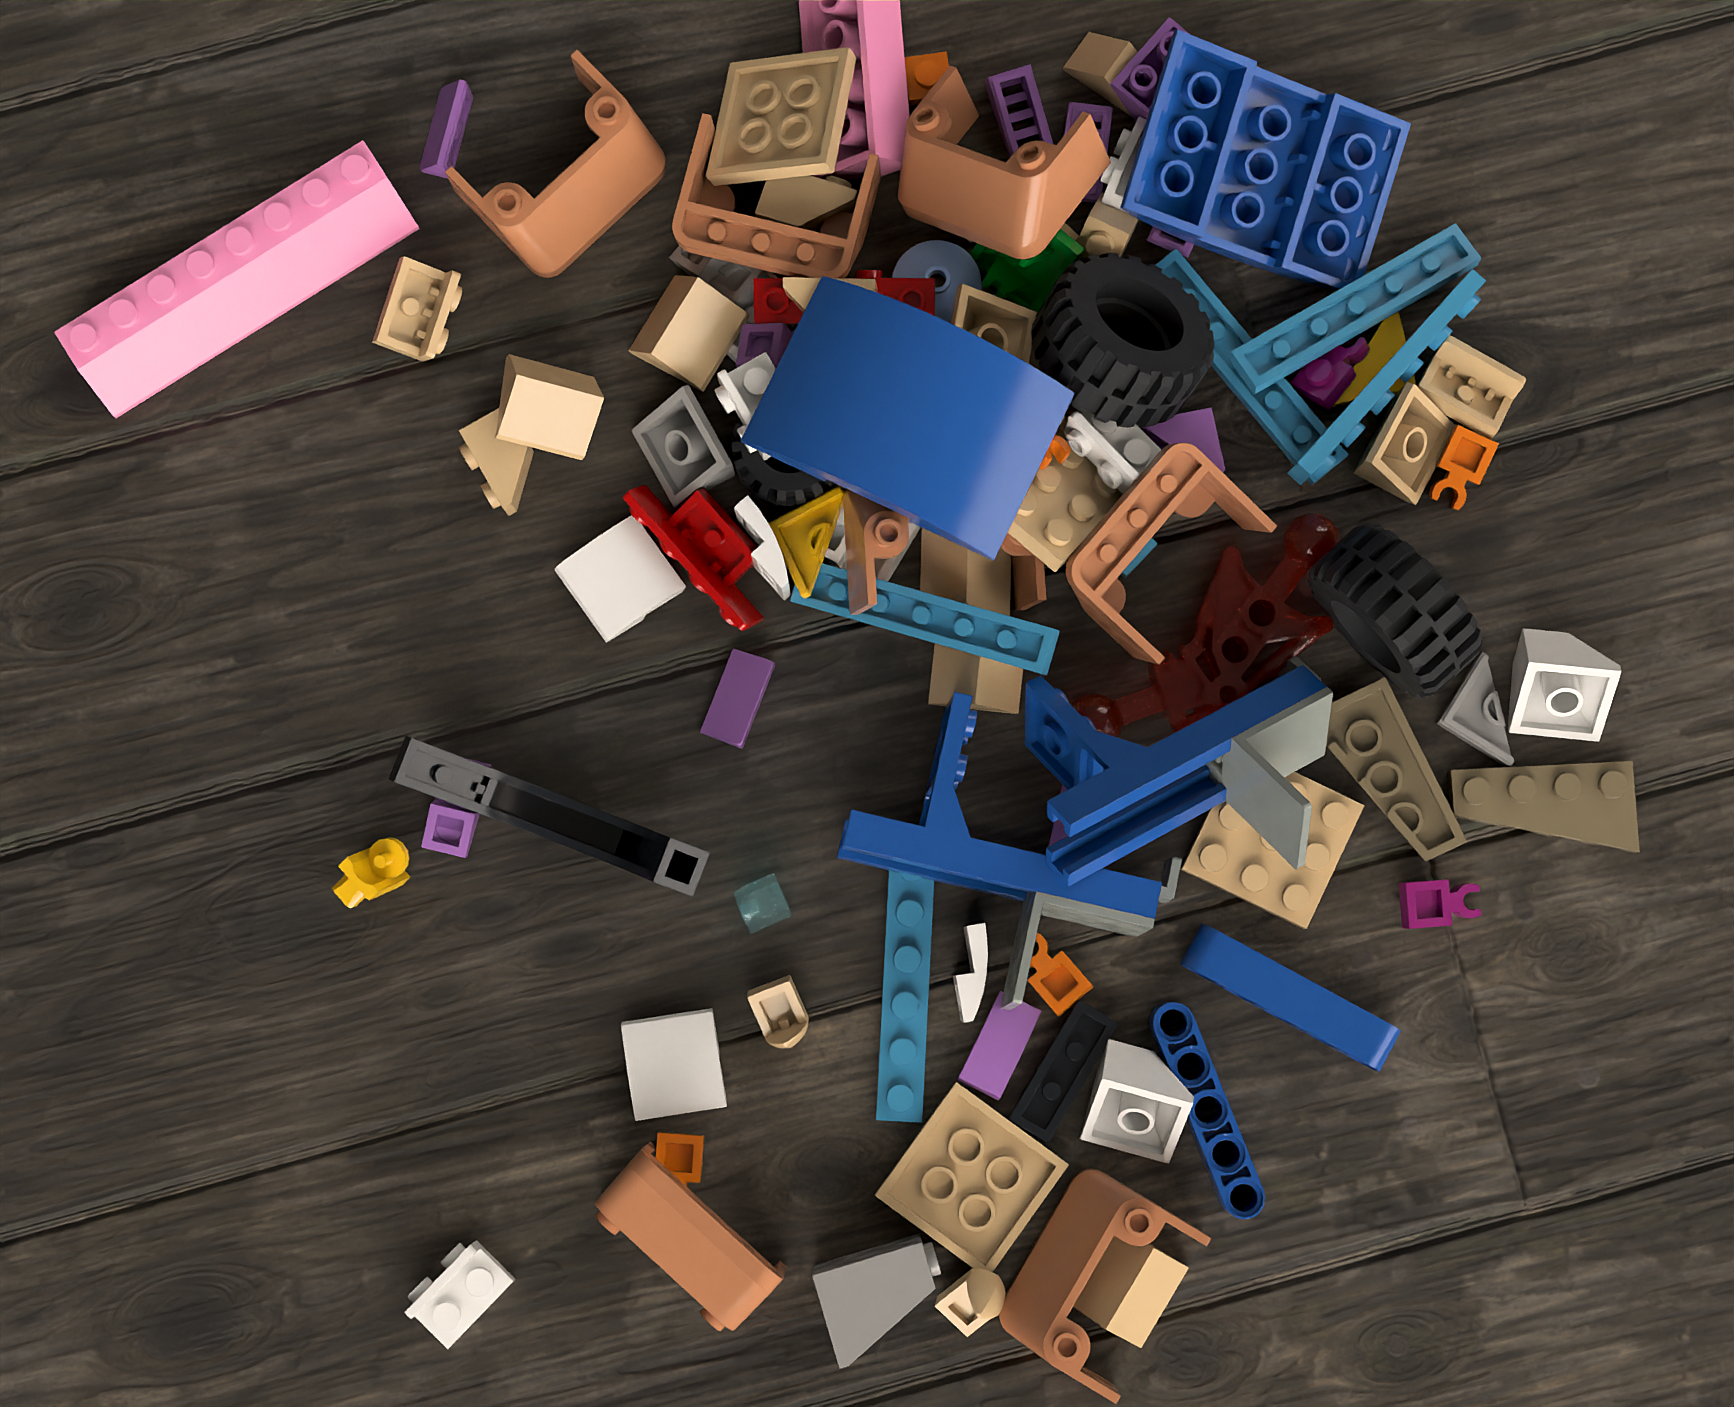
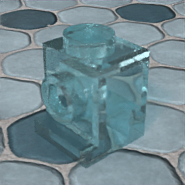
M774 873L741 886L740 890L733 892L740 913L751 934L793 917Z

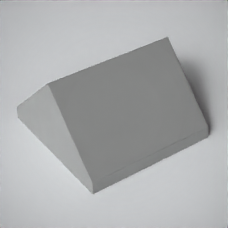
M689 385L682 386L631 430L674 508L684 504L697 490L705 488L708 491L735 476L730 458Z

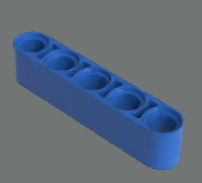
M1202 923L1180 965L1378 1072L1381 1071L1401 1030Z
M1160 1003L1150 1013L1149 1028L1162 1061L1194 1096L1193 1105L1186 1121L1217 1199L1222 1208L1234 1217L1240 1219L1253 1218L1264 1207V1189L1196 1020L1190 1009L1181 1003ZM1170 1009L1179 1012L1183 1019L1182 1029L1179 1033L1172 1036L1166 1035L1160 1027L1161 1016ZM1192 1052L1200 1061V1070L1193 1078L1184 1079L1178 1072V1060L1182 1055ZM1211 1096L1217 1103V1114L1212 1120L1201 1122L1195 1115V1105L1202 1097ZM1222 1140L1231 1141L1235 1149L1234 1158L1226 1165H1217L1212 1155L1214 1146ZM1239 1184H1248L1252 1190L1251 1202L1244 1208H1234L1230 1201L1231 1191Z

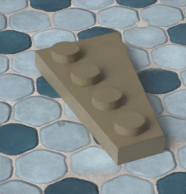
M1386 677L1332 702L1326 746L1422 859L1426 862L1466 843L1467 840Z
M1633 761L1447 771L1449 805L1455 818L1506 828L1511 827L1547 836L1567 838L1582 843L1602 845L1633 853L1640 852Z

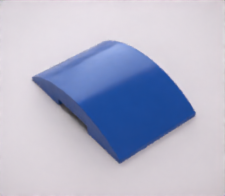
M1174 30L1120 209L1161 231L1214 253L1329 290L1338 291L1364 276L1411 123L1337 93L1324 94L1257 67V61L1183 31Z
M822 276L743 434L741 442L824 482L826 479L908 517L911 523L994 561L1075 393L1016 356L945 320L880 293L841 280Z

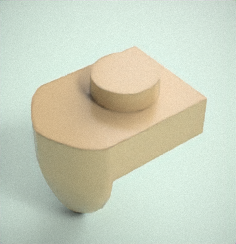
M791 975L748 991L747 999L767 1043L777 1048H792L807 1031L809 1017Z
M973 1268L937 1296L935 1307L968 1337L987 1321L999 1315L1005 1300V1288L999 1275L984 1269Z

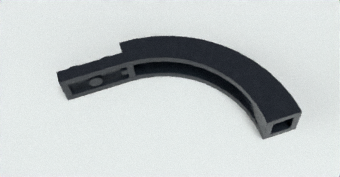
M408 736L404 738L389 776V780L533 833L692 897L710 854L707 851Z

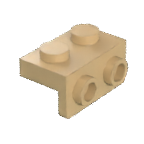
M405 256L399 258L372 343L420 361L432 359L435 354H440L448 339L449 330L444 328L449 311L454 312L461 299L462 287L458 286L461 274L453 270L443 272Z
M1449 335L1431 358L1417 387L1445 415L1492 440L1498 432L1512 401L1523 388L1526 378Z

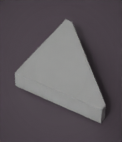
M1481 652L1476 657L1436 724L1504 767H1511L1514 763V758L1511 756L1504 728L1506 725L1498 692L1495 691L1488 663L1489 656Z

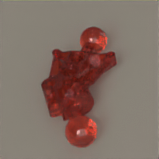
M1307 513L1296 517L1288 525L1284 534L1283 546L1286 555L1263 586L1258 584L1245 570L1240 550L1237 547L1229 546L1223 549L1219 554L1218 565L1195 620V623L1198 625L1192 641L1186 645H1178L1176 658L1169 650L1165 649L1163 651V656L1165 657L1163 663L1159 665L1148 662L1151 687L1116 700H1111L1106 695L1098 693L1085 694L1074 700L1071 706L1081 716L1088 717L1094 724L1096 731L1117 738L1121 734L1122 726L1159 712L1162 713L1163 718L1166 717L1173 733H1176L1249 694L1252 689L1267 677L1272 679L1287 666V660L1294 656L1298 657L1321 636L1333 629L1334 623L1330 617L1306 616L1290 608L1284 602L1306 572L1340 541L1337 527L1330 519L1320 514ZM1254 602L1264 605L1268 611V620L1264 626H1257L1250 620L1249 608ZM1205 634L1204 653L1213 678L1209 680L1195 660L1203 652L1202 641ZM1227 638L1236 640L1241 646L1242 655L1236 663L1227 661L1223 656L1222 645ZM1287 641L1259 665L1260 670L1244 683L1241 679L1242 675L1264 645ZM1222 688L1226 689L1229 694L1227 703L1222 702L1219 692ZM1194 708L1193 713L1185 714L1186 710Z

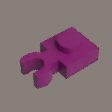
M1360 337L1352 347L1346 348L1351 342V338L1329 351L1328 354L1325 353L1306 364L1292 380L1291 385L1293 389L1301 396L1330 410L1357 376L1351 365L1361 362L1368 355L1370 348L1366 340Z
M1445 879L1399 883L1402 928L1452 926L1451 912L1460 918L1479 917L1482 915L1481 909H1467L1463 902L1464 896L1468 892L1480 891L1479 885L1461 883L1454 886L1450 891L1449 880Z

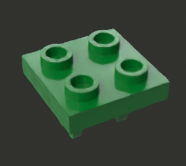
M1059 229L1046 248L1032 258L1017 259L978 243L970 255L978 266L980 275L983 278L981 285L984 288L993 286L998 290L995 294L996 297L1008 298L1012 303L1038 312L1065 268L1071 263L1076 262L1085 248L1062 229Z

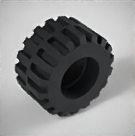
M736 423L733 432L734 442H732V453L736 470L744 487H748L752 496L758 501L763 499L768 502L769 507L776 509L781 505L787 506V510H794L798 505H803L831 490L835 484L827 479L824 482L803 471L782 473L774 470L767 465L758 450L752 453L748 451L745 444L741 442V437L737 431L738 428L743 426V423Z

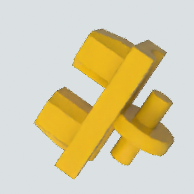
M388 837L378 840L366 850L348 856L338 866L345 875L333 886V892L351 909L357 906L364 898L370 901L402 886L411 877L405 871L409 862L407 848L398 839Z

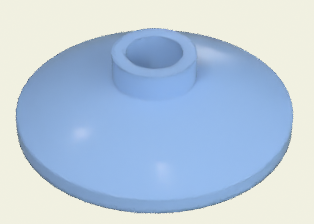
M931 240L919 243L902 255L894 268L892 278H929L933 274H941L946 282L941 287H935V316L951 323L958 285L965 284L981 290V275L978 266L968 252L951 242Z

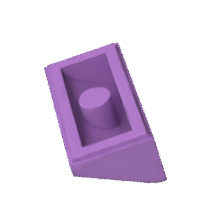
M459 79L445 85L440 90L420 163V171L423 173L448 179L445 171L451 166L455 168L474 98L467 82Z
M733 648L700 733L743 749L774 670L775 662Z

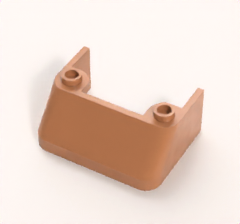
M578 50L571 55V59L578 80L593 94L586 104L585 118L589 128L599 139L538 196L533 198L520 185L506 182L495 186L482 198L452 166L445 171L455 193L533 273L546 278L559 275L663 178L667 167L662 148L627 100Z
M949 66L906 122L898 199L905 213L911 218L1017 259L1032 258L1046 248L1111 163L1091 114L1083 111L1057 145L1045 141H1031L1019 147L1007 162L997 160L957 145L979 117V114L957 68Z
M702 113L672 222L673 234L678 245L691 253L790 277L821 278L825 276L829 278H845L865 241L881 181L879 155L869 153L854 213L838 212L825 219L820 233L735 213L736 200L732 190L727 185L713 186L706 177L716 130L711 115Z
M1171 443L1165 446L1071 554L1066 564L1067 580L1083 610L1133 658L1159 665L1165 657L1119 614L1125 604L1126 592L1123 584L1117 579L1118 576L1173 512L1183 517H1198L1216 502L1244 530L1272 533L1277 527L1196 446L1189 443Z
M846 489L843 496L849 611L850 615H859L877 604L875 559L895 557L906 548L909 540L908 523L911 522H909L908 517ZM1007 533L1001 548L1006 553L1012 555L1015 611L1026 610L1047 600L1044 563Z
M649 1142L633 1157L594 1202L600 1210L595 1217L612 1234L616 1235L621 1230L704 1307L700 1314L711 1326L720 1332L725 1326L734 1331L784 1279L787 1266L781 1260L775 1266L770 1264L652 1155L656 1150V1146Z
M1093 1168L1081 1170L1071 1179L1005 1294L1003 1308L999 1313L1000 1322L1006 1332L1052 1366L1117 1404L1121 1395L1115 1385L1083 1366L1090 1353V1340L1080 1325L1067 1318L1068 1314L1113 1236L1133 1246H1144L1156 1239L1167 1222L1205 1246L1208 1245L1211 1238L1203 1231L1101 1170Z

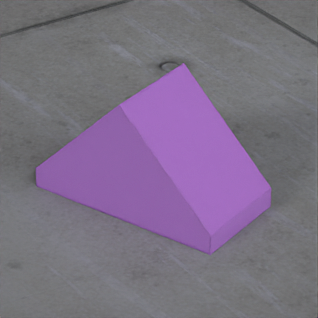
M1212 407L1176 414L1166 422L1143 428L1142 431L1161 450L1171 443H1189L1196 446L1222 472L1225 471Z

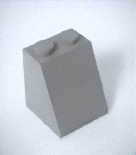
M920 1233L814 1265L812 1277L839 1369L853 1363L936 1289L933 1276L941 1274L932 1242L923 1244Z

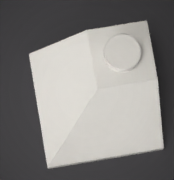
M1523 628L1512 665L1508 717L1509 733L1599 742L1620 678V665L1569 633Z
M1108 1039L1096 1073L1080 1139L1169 1164L1193 1105L1194 1096L1154 1051Z

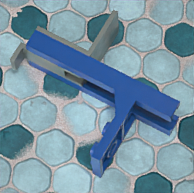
M1294 656L1287 660L1285 675L1163 740L1145 747L1096 731L1092 721L1086 716H1081L1069 704L1064 693L1058 688L1054 689L1041 675L1026 682L1025 746L1067 789V791L1047 801V817L1052 822L1059 819L1064 824V832L1068 836L1046 847V864L1069 887L1226 801L1294 869H1298L1305 864L1312 805L1284 777L1325 755L1333 692L1321 682V678L1297 656Z
M954 692L944 708L919 825L851 810L848 820L844 822L836 858L1023 901L1001 1002V1009L1012 1010L1021 1005L1023 1001L1041 915L1137 937L1153 928L1158 902L1167 903L1174 899L1182 858L1172 856L1164 862L1160 882L1102 868L1068 887L1046 864V855L971 838L954 789H957L958 782H962L968 755L960 754L962 745L966 746L968 737L971 738L973 735L978 711L970 709L973 696Z

